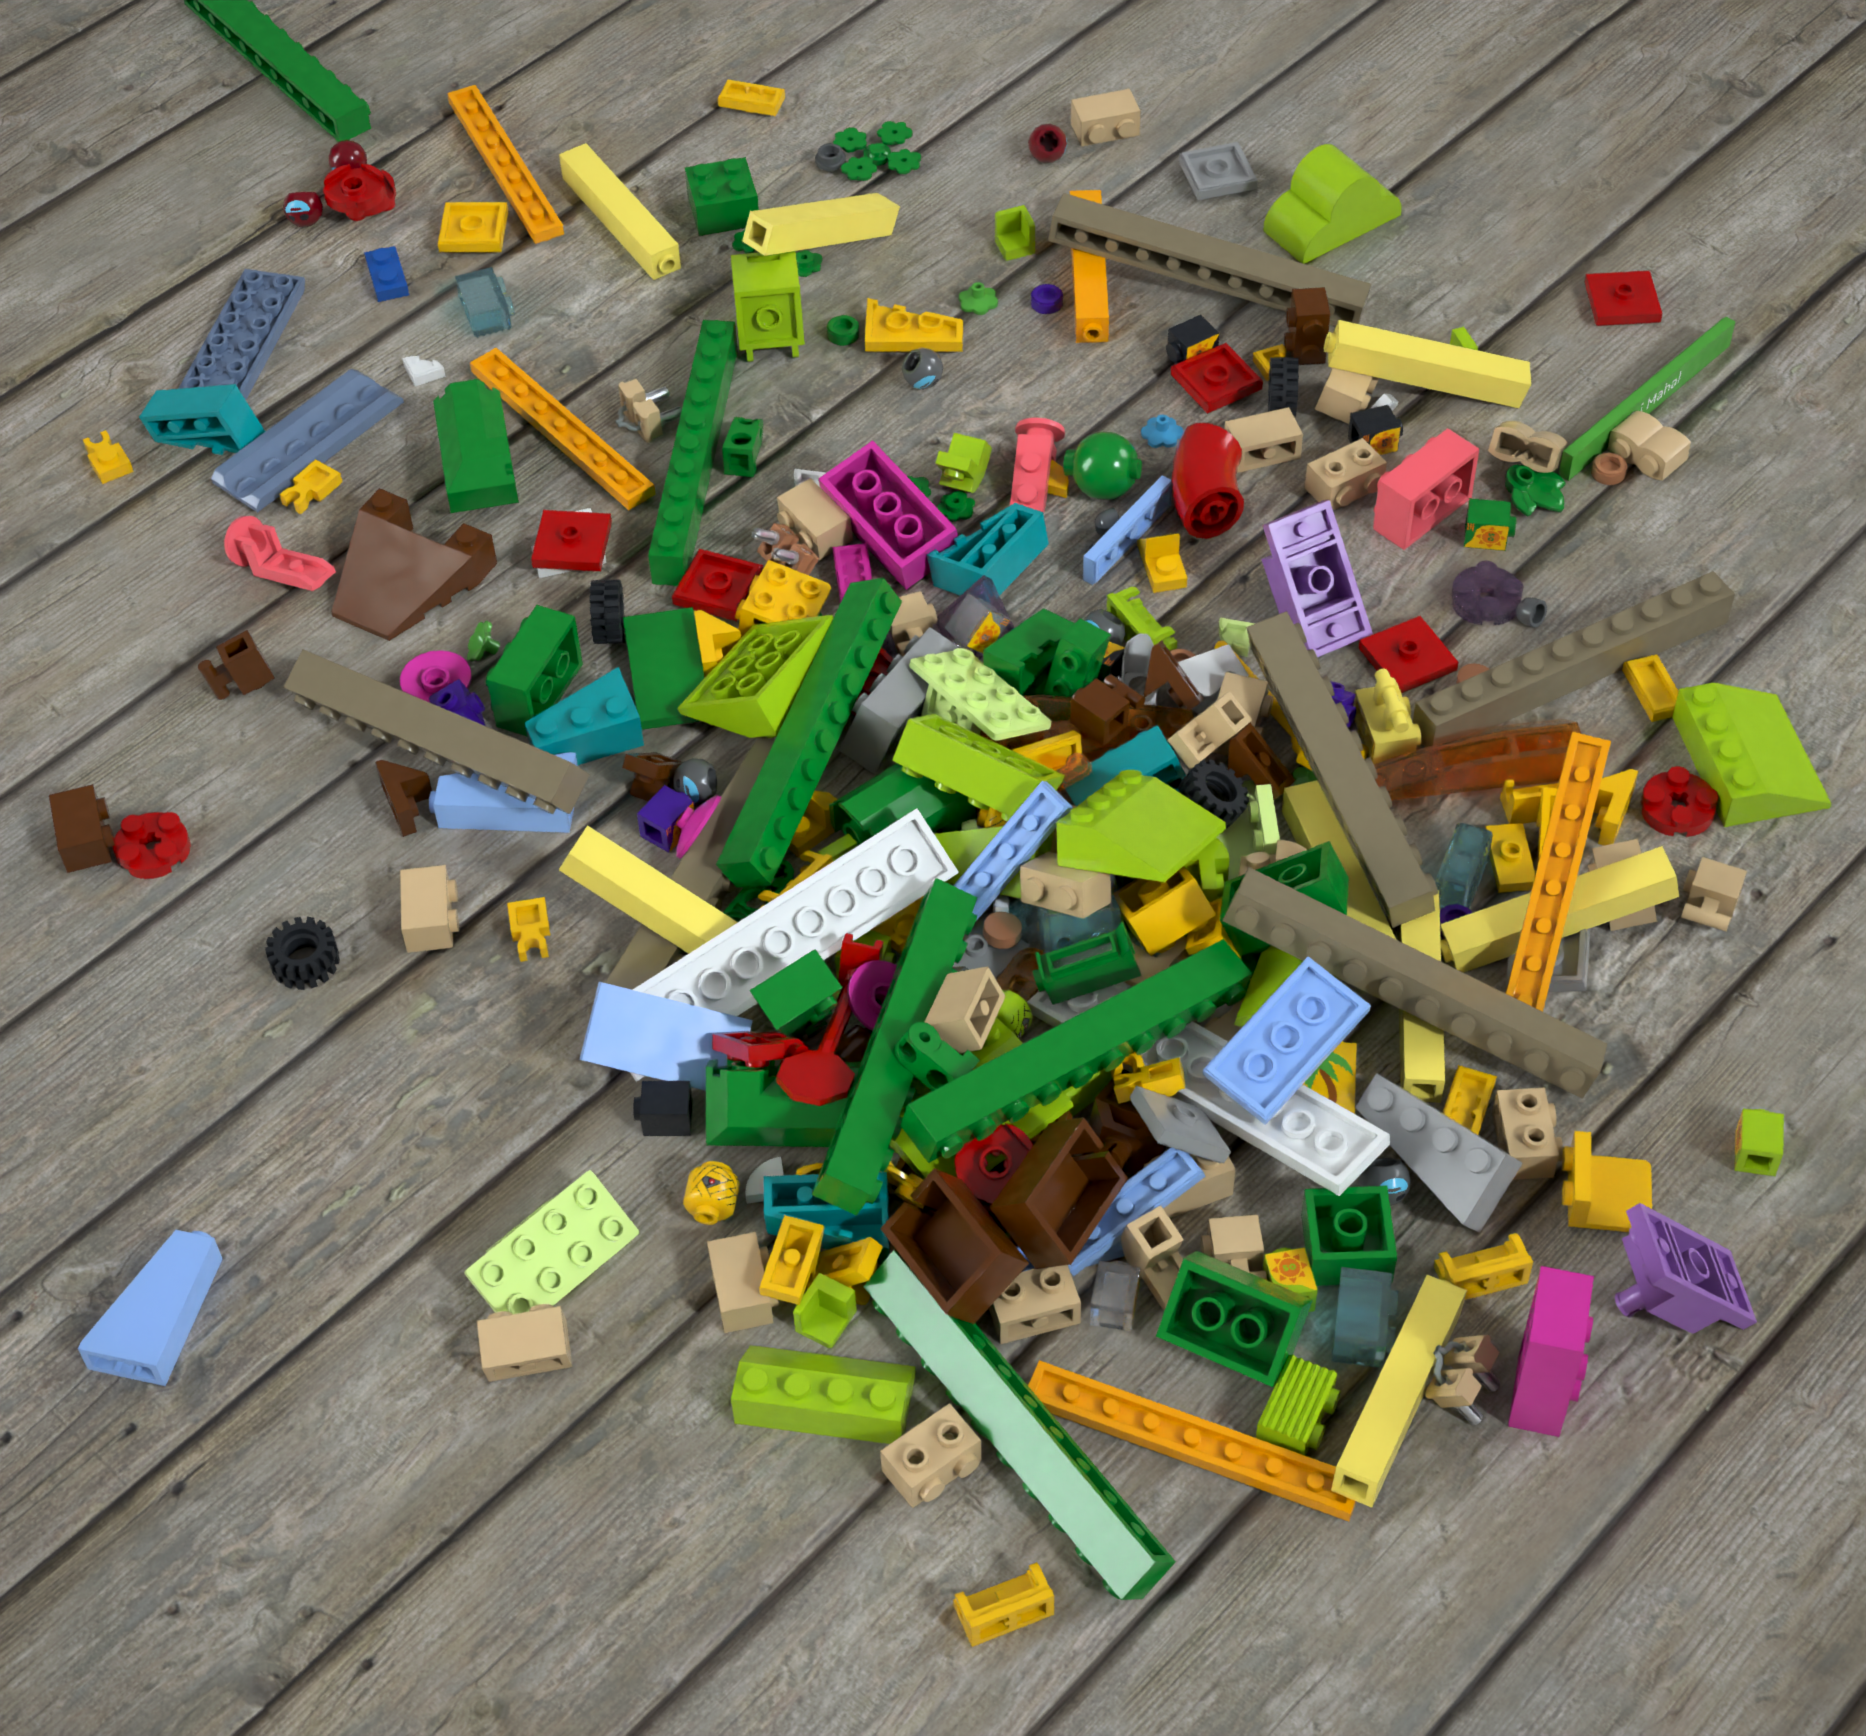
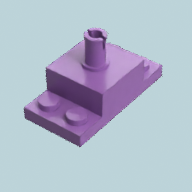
M1323 500L1262 525L1272 555L1261 560L1279 614L1287 611L1293 624L1298 622L1301 624L1307 640L1304 643L1307 650L1313 649L1317 657H1320L1373 634L1330 500Z
M1641 1203L1626 1211L1631 1228L1629 1229V1235L1622 1238L1637 1283L1615 1294L1617 1307L1624 1316L1630 1318L1635 1313L1646 1308L1647 1312L1692 1334L1718 1320L1726 1321L1742 1330L1757 1323L1730 1250Z

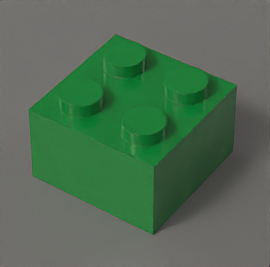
M746 157L684 167L688 200L699 236L746 228L750 211L759 210L758 196Z
M1348 1187L1340 1196L1326 1188L1304 1189L1301 1211L1303 1236L1316 1286L1393 1283L1397 1251L1388 1187Z

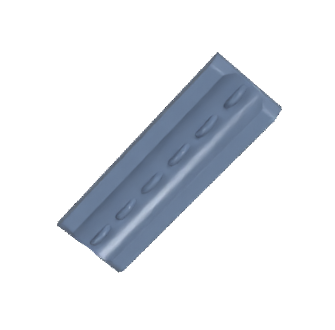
M245 269L178 389L236 384L246 400L304 293L305 278Z
M350 369L214 470L211 481L258 513L278 498L279 494L285 489L294 486L293 478L315 459L321 463L327 461L404 403L403 398L389 389L380 386L360 371Z

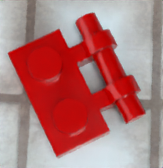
M751 1031L712 1034L713 1050L727 1054L728 1060L745 1061V1066L767 1067L769 1066V1060L784 1059L809 1051L808 1047L801 1040L794 1037H786L779 1032L754 1033Z

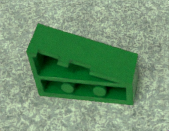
M1043 608L983 650V665L993 669L1000 678L1014 687L1020 695L1032 703L1036 698V688L1048 679L1060 638L1075 623Z
M814 949L749 991L776 1030L789 1037L798 1039L804 1034H807L810 1038L828 1025L826 1020L833 1015L831 1011L838 1004L836 1000L842 990V986L817 950Z

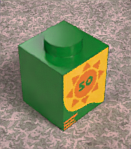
M1469 498L1465 520L1464 547L1506 551L1508 537H1514L1516 530V517L1510 516L1511 502Z

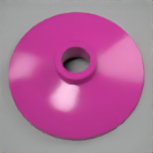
M443 650L429 651L416 656L405 665L400 675V686L403 692L430 703L429 697L458 679L468 689L472 680L471 669L468 662L456 653Z
M716 795L708 799L696 810L688 806L676 824L682 829L678 840L676 857L681 859L688 851L713 814L722 798L721 796Z
M870 961L861 965L852 974L848 982L847 997L850 1008L856 1018L872 1031L882 1007L875 999L880 1000L883 1005L897 965L887 961Z

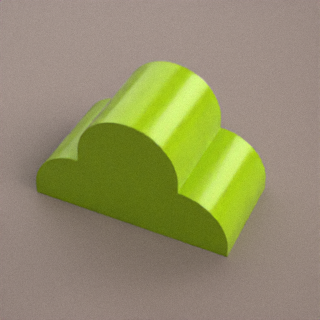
M1324 144L1310 151L1298 164L1292 176L1290 190L1283 193L1269 209L1264 221L1263 231L1300 263L1305 264L1401 216L1402 206L1398 197L1336 146Z

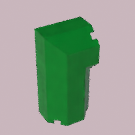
M478 379L450 383L444 389L445 394L440 399L438 395L433 401L446 492L451 513L519 503L500 391L493 387V391L485 388V383Z
M896 763L829 804L830 823L835 833L842 829L844 835L849 833L857 842V846H859L915 809L919 810L933 833L939 829H943V833L960 831L962 822L974 818L976 820L977 807L968 802V796L957 791L956 794L944 792L935 787L936 781L926 776H923V778L910 776L902 771V765Z
M718 1059L709 1060L706 1065V1146L829 1147L847 1098L822 1106L792 1100L776 1082L783 1060H781L778 1067L775 1066V1060H769V1066L747 1067L745 1066V1061H732L728 1059L727 1066L718 1067ZM845 1062L855 1073L856 1077L861 1062Z

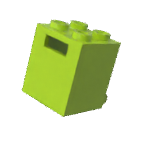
M792 251L767 256L760 252L731 255L740 351L746 350L747 362L754 361L753 349L792 346L793 358H798V345H805L796 252Z

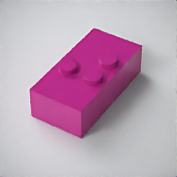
M873 440L818 478L820 488L850 517L852 532L863 544L867 543L869 551L906 590L930 573L927 554L935 549L939 553L954 545V538L958 537L957 529Z
M1545 1266L1540 1267L1519 1350L1508 1427L1560 1437L1569 1402H1578L1581 1382L1584 1381L1588 1355L1583 1353L1585 1342L1589 1343L1593 1326V1317L1589 1316L1594 1276Z

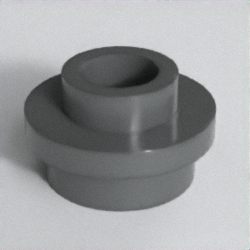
M828 143L819 147L815 155V163L822 170L834 172L840 169L842 164L846 163V156L839 145Z

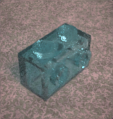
M1111 895V903L1097 910L1084 919L1038 907L1039 937L1042 952L1046 954L1115 931L1121 923L1120 908L1115 896Z
M1341 1267L1331 1361L1383 1367L1385 1352H1391L1396 1334V1327L1388 1326L1389 1315L1396 1316L1399 1295L1398 1290H1391L1392 1273Z

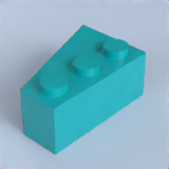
M236 384L156 390L139 416L155 442L194 449L196 445L212 448L213 454L223 455L224 451L237 453L266 432Z
M1014 503L981 522L980 530L968 537L963 534L954 538V545L940 553L935 549L927 554L933 586L990 606L1049 545L1043 512Z
M619 667L525 722L529 745L553 755L567 752L576 753L578 765L644 746L640 716Z
M1157 725L1148 731L1139 733L1134 739L1120 747L1107 751L1102 757L1092 763L1074 770L1069 776L1063 778L1062 784L1074 805L1078 806L1087 797L1094 794L1104 784L1124 770H1138L1144 776L1156 777L1176 791H1179L1177 789L1178 785L1186 774L1176 754Z
M879 1172L877 1179L883 1181V1184L874 1203L866 1202L857 1216L811 1195L819 1174L764 1176V1219L767 1234L777 1236L784 1215L824 1225L820 1247L822 1249L829 1250L872 1237L883 1246L877 1259V1264L882 1265L890 1255V1241L880 1229L889 1219L887 1172Z

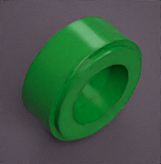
M839 315L829 320L827 323V337L829 341L840 346L856 342L859 338L858 321L847 315Z

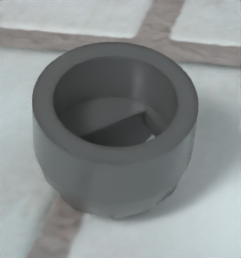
M1115 508L1105 510L1095 518V529L1099 535L1103 536L1120 519Z
M1533 597L1524 598L1516 607L1518 620L1534 628L1542 624L1547 613L1546 602Z

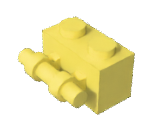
M1380 669L1374 674L1377 682L1375 687L1355 690L1356 696L1353 704L1356 707L1354 719L1363 744L1370 748L1368 758L1370 757L1375 767L1414 761L1416 747L1421 744L1419 725L1417 723L1413 724L1410 717L1411 707L1408 697H1402L1396 680L1390 677L1388 670Z

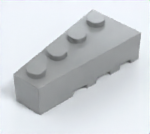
M931 627L920 638L915 635L906 646L904 657L898 654L887 669L888 675L885 676L881 673L870 688L872 693L870 695L863 693L855 703L852 711L856 713V716L839 751L875 775L882 766L887 752L892 753L899 744L908 719L918 717L923 710L929 684L909 667L910 659L923 657L927 654L953 651L960 647Z
M1377 1073L1355 1107L1369 1123L1390 1134V1146L1464 1226L1480 1233L1523 1163Z

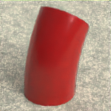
M1194 423L1187 426L1177 445L1172 469V492L1177 513L1187 532L1196 538L1202 539L1219 536L1231 529L1239 520L1244 510V499L1239 491L1236 478L1238 466L1242 459V449L1239 442L1230 432L1210 423Z

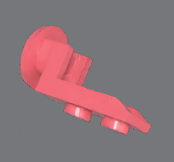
M1026 418L1019 421L1015 428L1018 439L1010 505L1017 503L1044 513L1051 460L1056 462L1057 450L1054 442L1060 441L1065 437V429L1060 423L1050 419Z
M241 516L235 519L227 529L224 540L227 557L238 566H250L253 575L256 577L314 591L320 588L336 572L334 566L322 558L283 549L275 528L263 525L254 516Z

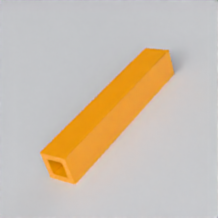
M1101 190L1070 191V195L1102 204ZM1071 248L1076 343L1108 342L1109 309L1105 258Z

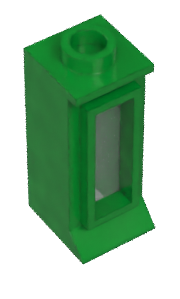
M1122 920L1115 931L1043 955L1036 952L1038 969L1033 970V976L1039 992L1046 991L1052 1005L1140 977L1141 972L1134 957V954H1136L1134 946Z

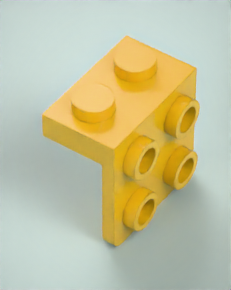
M768 560L759 576L755 575L750 585L747 599H742L737 608L735 619L739 620L738 630L741 632V636L743 637L753 625L759 624L760 621L771 623L817 617L830 594L831 586L827 582Z
M1574 1131L1571 1147L1564 1146L1562 1154V1171H1568V1181L1563 1182L1562 1205L1568 1206V1227L1629 1232L1631 1224L1626 1211L1639 1203L1652 1209L1651 1164L1646 1160L1591 1155V1132Z

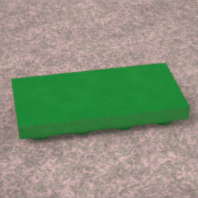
M693 607L623 617L636 709L640 716L642 730L699 722L697 719L680 714L678 710L683 701L704 679Z

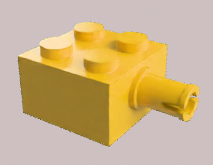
M1184 866L1166 882L1135 878V880L1111 894V899L1127 926L1150 956L1169 950L1175 945L1176 940L1189 932L1201 930L1208 924L1209 919L1216 915L1197 881Z

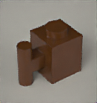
M248 630L216 646L223 664L214 667L210 660H203L198 664L199 671L219 700L229 696L230 691L226 684L235 681L242 694L246 695L253 690L262 688L266 683L275 679L265 657Z
M1111 674L1105 678L1103 683L1096 678L1085 688H1079L1072 696L1070 702V723L1104 746L1128 726L1129 705L1139 710L1144 705L1146 698Z

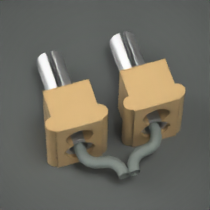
M637 379L626 383H619L621 408L618 410L619 418L615 420L618 427H627L631 431H637L642 439L649 443L653 438L663 435V425L680 418L682 412L680 406L660 413V410L655 405V402L669 397V391L665 386L645 393ZM623 412L629 421L635 423L636 426H632L628 422H622L624 420Z
M1489 1335L1457 1337L1444 1348L1438 1345L1433 1352L1436 1357L1434 1376L1426 1389V1397L1433 1399L1441 1408H1456L1471 1425L1479 1424L1483 1418L1481 1412L1472 1404L1482 1387L1478 1380L1489 1392L1496 1391L1500 1386V1381L1490 1371L1500 1352L1490 1342L1491 1337ZM1441 1354H1445L1444 1364L1446 1366L1451 1365L1453 1369L1441 1370L1443 1365V1358Z

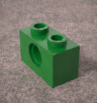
M1080 618L1059 640L1043 694L1071 708L1070 702L1074 693L1081 687L1085 688L1098 677L1111 634Z

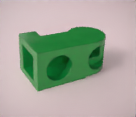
M734 417L722 447L724 475L754 477L756 460L763 440L762 419L752 420Z
M915 1022L895 1045V1055L899 1062L931 1091L972 1071L980 1061L969 1050L963 1055L959 1054L948 1043L941 1040L939 1033L933 1026L925 1022Z

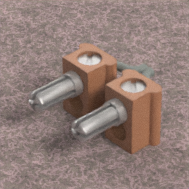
M774 523L770 530L755 528L753 529L755 532L752 531V538L754 540L763 541L757 552L766 561L771 560L809 575L819 560V557L803 543L797 544L799 537L785 524Z

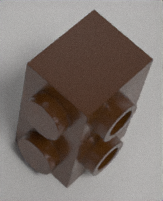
M1325 287L1292 289L1291 307L1286 309V323L1289 331L1284 333L1286 352L1291 353V358H1298V365L1325 364L1327 352H1324V343L1330 324V309Z
M93 784L49 795L57 847L67 873L112 862L109 847L115 846V840L110 824L105 825L104 820L110 819V813L105 797L98 798Z

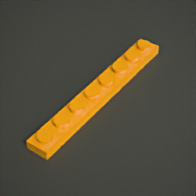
M472 85L447 93L450 106L534 243L537 244L564 235L562 222L477 86Z
M494 348L470 362L471 372L492 391V387L499 390L501 398L625 508L631 510L656 495L655 485L498 348Z
M1572 732L1505 992V994L1542 1012L1611 744L1609 740Z
M1039 1360L1028 1387L1051 1414L1349 1522L1357 1501L1331 1491L1336 1467L1052 1364Z

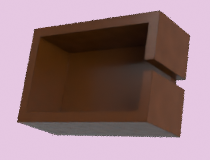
M1084 1117L1049 1123L990 1207L1035 1269L1071 1265L1128 1180V1177L1109 1151L1071 1156L1100 1151L1104 1146Z
M934 1168L910 1196L914 1201L936 1209V1213L933 1214L930 1211L904 1202L880 1229L944 1313L975 1324L1029 1263L963 1180Z

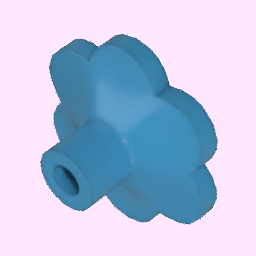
M1163 414L1158 415L1156 418H1150L1147 421V425L1141 429L1142 438L1147 439L1149 446L1154 448L1161 446L1174 447L1177 444V439H1180L1183 433V428L1176 425L1175 419Z

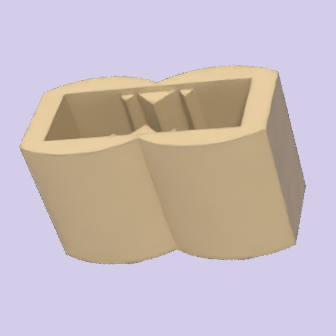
M1635 411L1611 430L1608 449L1611 453L1623 457L1626 463L1635 464L1643 474L1656 480H1664L1688 460L1691 442L1681 432L1671 427L1663 426L1650 414Z
M1505 421L1495 428L1488 451L1500 460L1507 462L1521 461L1523 465L1534 471L1548 473L1553 472L1560 466L1562 453L1566 449L1568 442L1558 434L1548 431L1535 432L1524 423Z

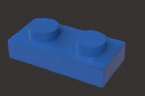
M395 246L364 252L378 302L409 296L408 286Z

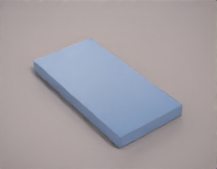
M1307 957L1203 1069V1075L1266 1125L1370 1011L1371 1005L1314 960Z
M599 982L579 1060L663 1081H690L692 1088L706 1091V1065L709 1060L718 1059V1067L727 1066V1054L712 1049V1034L750 1031L753 1020Z

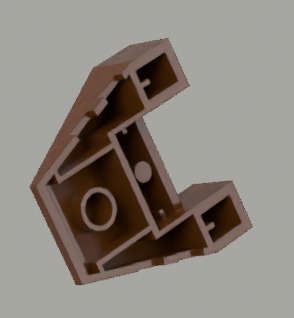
M379 488L359 509L331 611L332 616L390 641L425 619L424 613L437 605L443 608L452 602L451 597L465 588L470 591L481 583L497 565L492 535L463 523L446 543L442 545L411 532L414 528L407 499Z

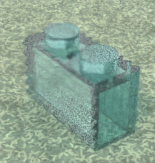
M493 267L455 276L458 296L475 337L479 338L480 335L485 336L486 334L491 335L492 332L497 333L499 330L502 332L505 329L510 330L512 327L510 316L515 315L514 306L510 296L504 297V295H507L502 276L496 277Z
M1458 823L1456 825L1435 882L1439 890L1440 908L1451 904H1459L1469 909L1471 908L1478 885H1480V880L1482 879V874H1484V869L1488 863L1493 837L1491 831L1465 823Z

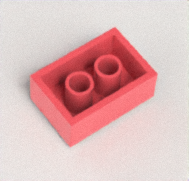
M1447 428L1437 437L1430 438L1416 453L1406 456L1402 463L1392 471L1385 472L1377 483L1378 493L1374 507L1373 530L1403 550L1416 542L1465 504L1469 498H1472L1479 448Z

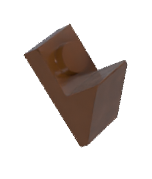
M1161 640L1154 645L1151 650L1144 697H1147L1168 681L1171 685L1168 692L1174 702L1180 708L1185 705L1189 711L1204 700L1203 696Z
M1251 722L1230 740L1228 770L1230 768L1234 770L1236 778L1248 774L1254 781L1255 786L1271 784L1273 800L1280 797L1284 793V788L1289 787L1295 781Z
M657 752L626 754L622 768L634 772L630 794L649 802L664 785L674 789L673 775L683 762Z
M376 761L375 764L382 789L402 836L416 833L414 817L419 816L416 803L429 799L430 792L432 791L429 775L423 771L389 761Z

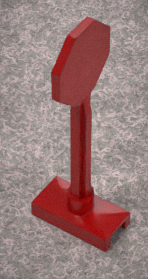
M845 934L841 947L838 978L842 990L836 1000L838 1004L818 1050H809L784 1058L777 1074L776 1082L792 1100L822 1106L848 1097L854 1082L855 1073L839 1056L835 1055L852 1015L847 997L848 982L852 974L861 965L870 961H882L884 941L876 940L874 946L853 942V934Z

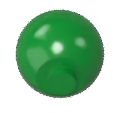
M1103 431L1084 438L1079 443L1077 449H1067L1064 456L1063 470L1065 476H1072L1077 487L1089 497L1098 500H1111L1125 494L1133 486L1135 479L1140 478L1142 461L1138 459L1134 447L1126 438L1117 433Z

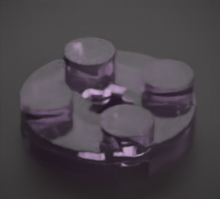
M1480 561L1475 567L1465 569L1454 579L1451 593L1453 599L1452 606L1461 618L1470 623L1482 625V621H1494V625H1501L1509 622L1516 616V607L1521 603L1524 586L1513 574L1497 567L1494 562ZM1490 593L1493 595V597L1488 595L1485 597H1481L1480 594Z

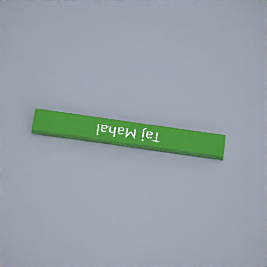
M1728 317L1722 318L1564 449L1559 476L1567 481L1571 480L1589 465L1596 456L1608 449L1611 430L1635 411L1651 413L1730 346L1735 321Z

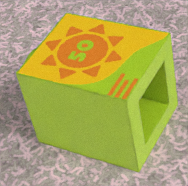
M1743 1108L1735 1130L1734 1171L1776 1177L1783 1157L1784 1114L1769 1112L1765 1109L1752 1110Z
M1305 1247L1297 1249L1280 1248L1272 1253L1264 1254L1262 1271H1266L1267 1281L1312 1299L1309 1312L1315 1311L1318 1289Z

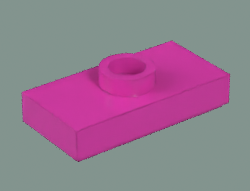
M867 543L832 547L840 603L850 583L872 579Z

